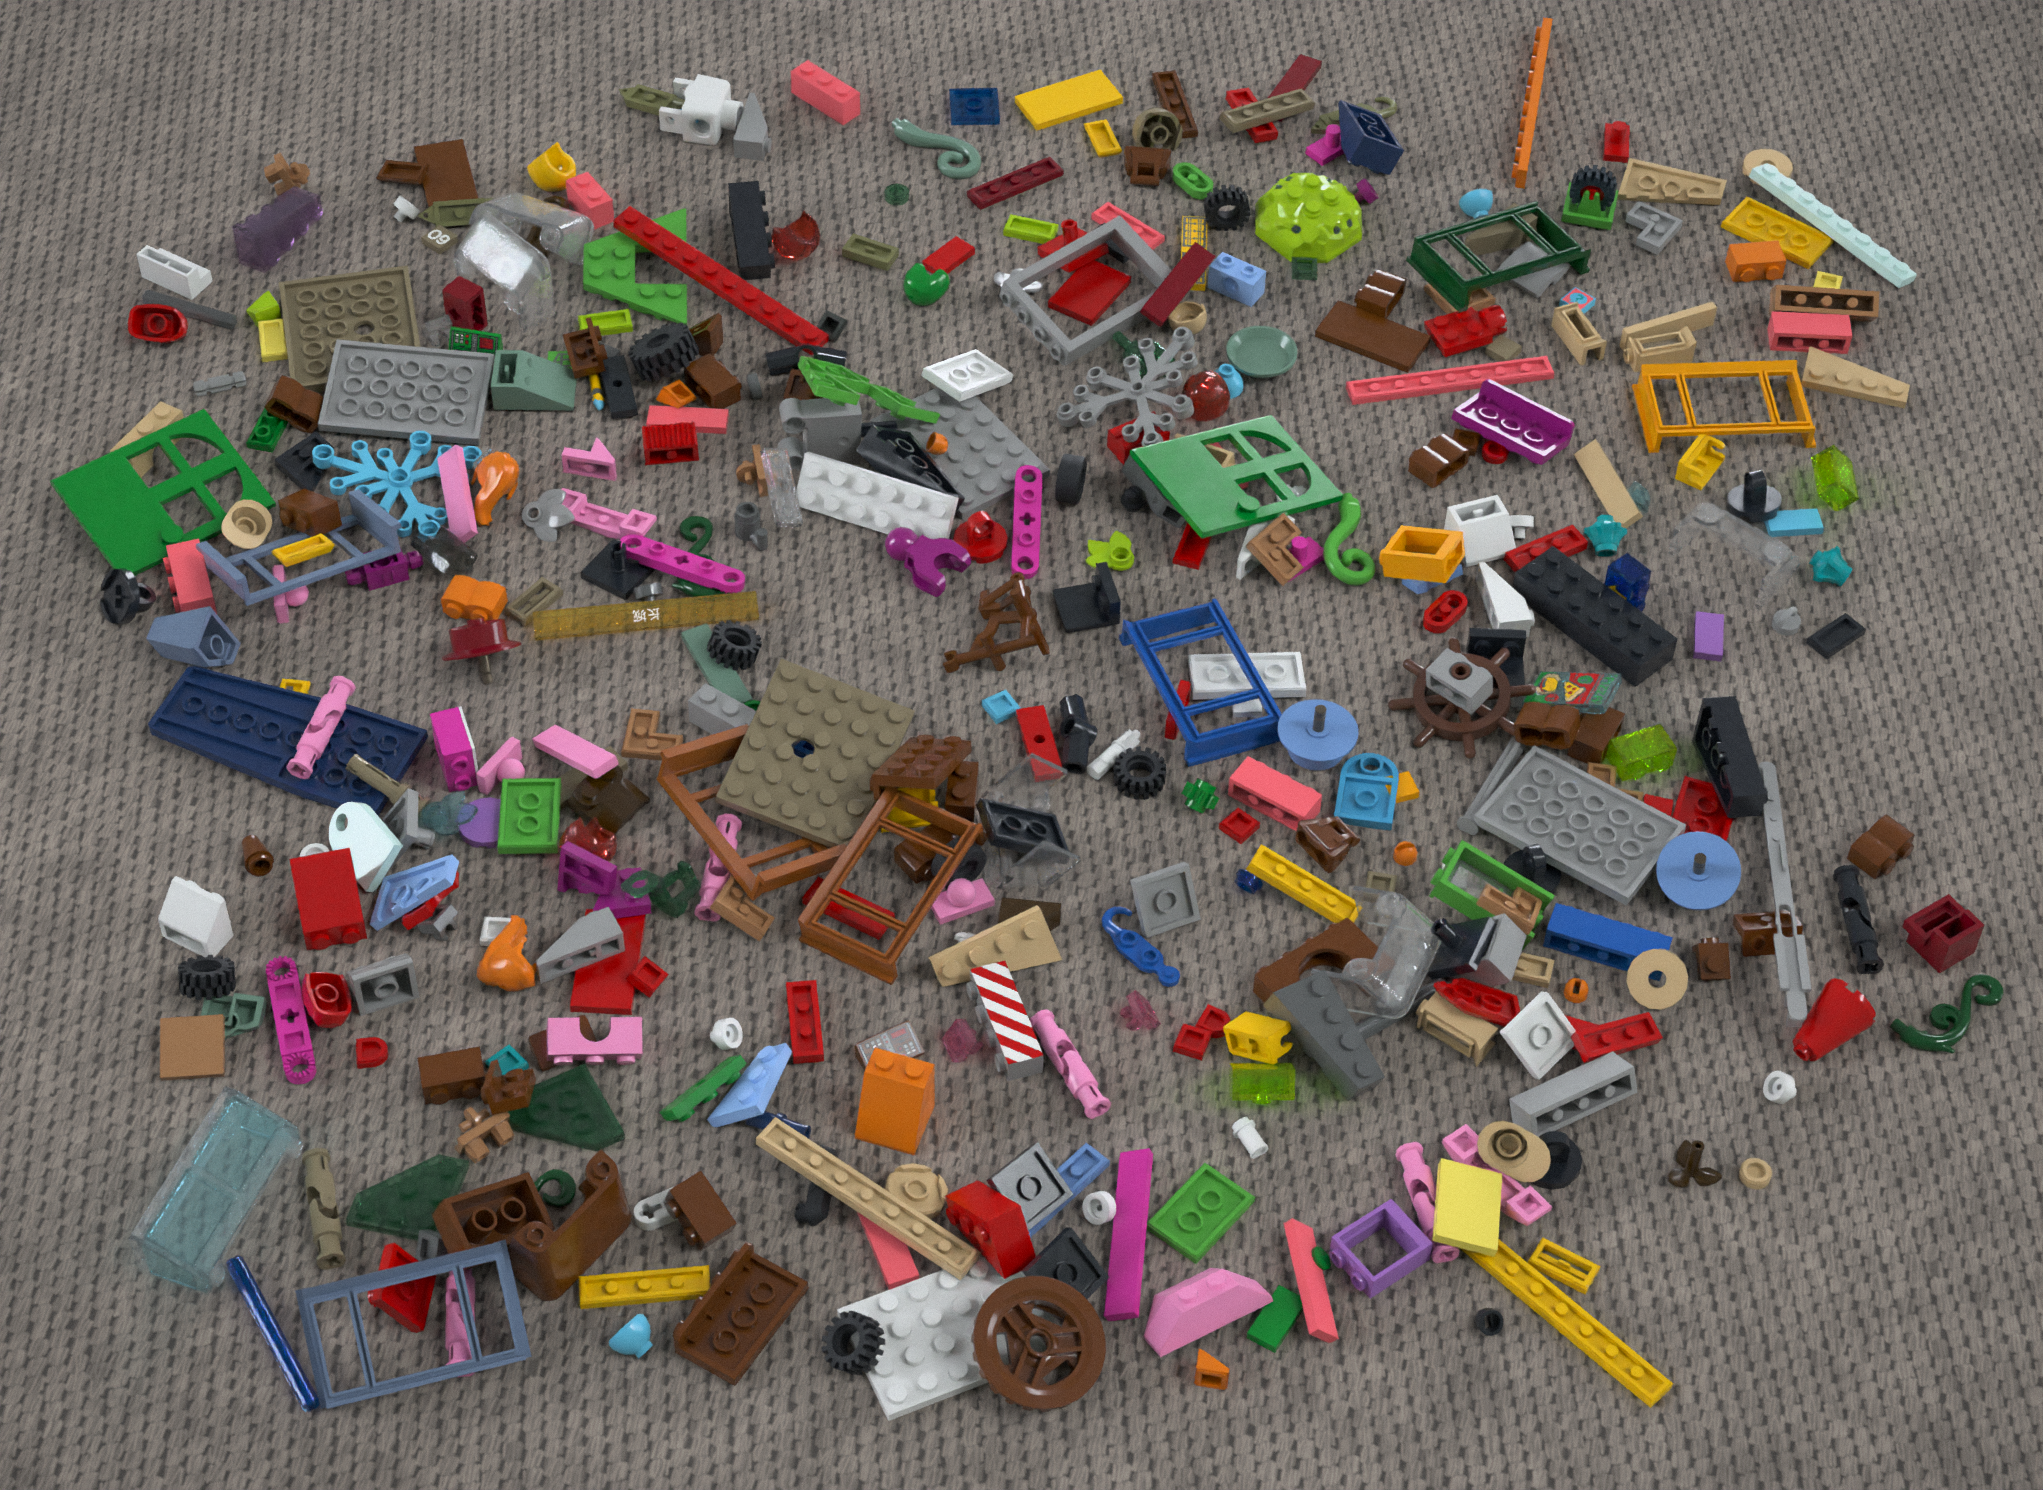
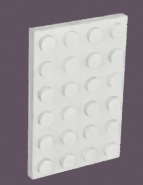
M980 1255V1259L962 1280H959L943 1269L837 1309L839 1318V1313L841 1312L849 1313V1311H855L880 1323L878 1327L884 1330L885 1334L879 1336L885 1339V1345H880L879 1349L884 1350L882 1356H876L879 1363L876 1366L869 1364L872 1370L865 1373L888 1421L988 1383L985 1378L982 1379L979 1374L980 1368L977 1361L974 1362L972 1353L974 1348L973 1343H971V1334L974 1329L973 1323L985 1300L1001 1285L1020 1277H1026L1022 1271L1004 1279ZM1038 1309L1032 1310V1314L1060 1326L1058 1320L1051 1314ZM858 1331L849 1339L854 1350H856L859 1343ZM997 1335V1348L1004 1365H1009L1005 1335ZM1032 1336L1030 1338V1346L1034 1351L1044 1352L1046 1350V1342L1042 1337Z

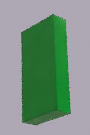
M1278 1285L1272 1294L1273 1302L1264 1306L1248 1330L1246 1337L1273 1353H1276L1303 1312L1300 1295L1281 1285Z

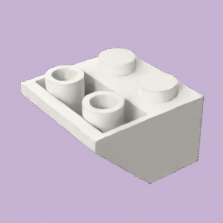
M1498 495L1447 507L1444 530L1463 532L1465 556L1462 561L1466 567L1477 565L1479 562H1489L1504 558L1505 552L1516 548L1509 513Z
M177 876L172 879L158 918L162 936L203 957L208 955L215 957L234 936L225 900L215 892L210 893L200 888L193 881H185Z

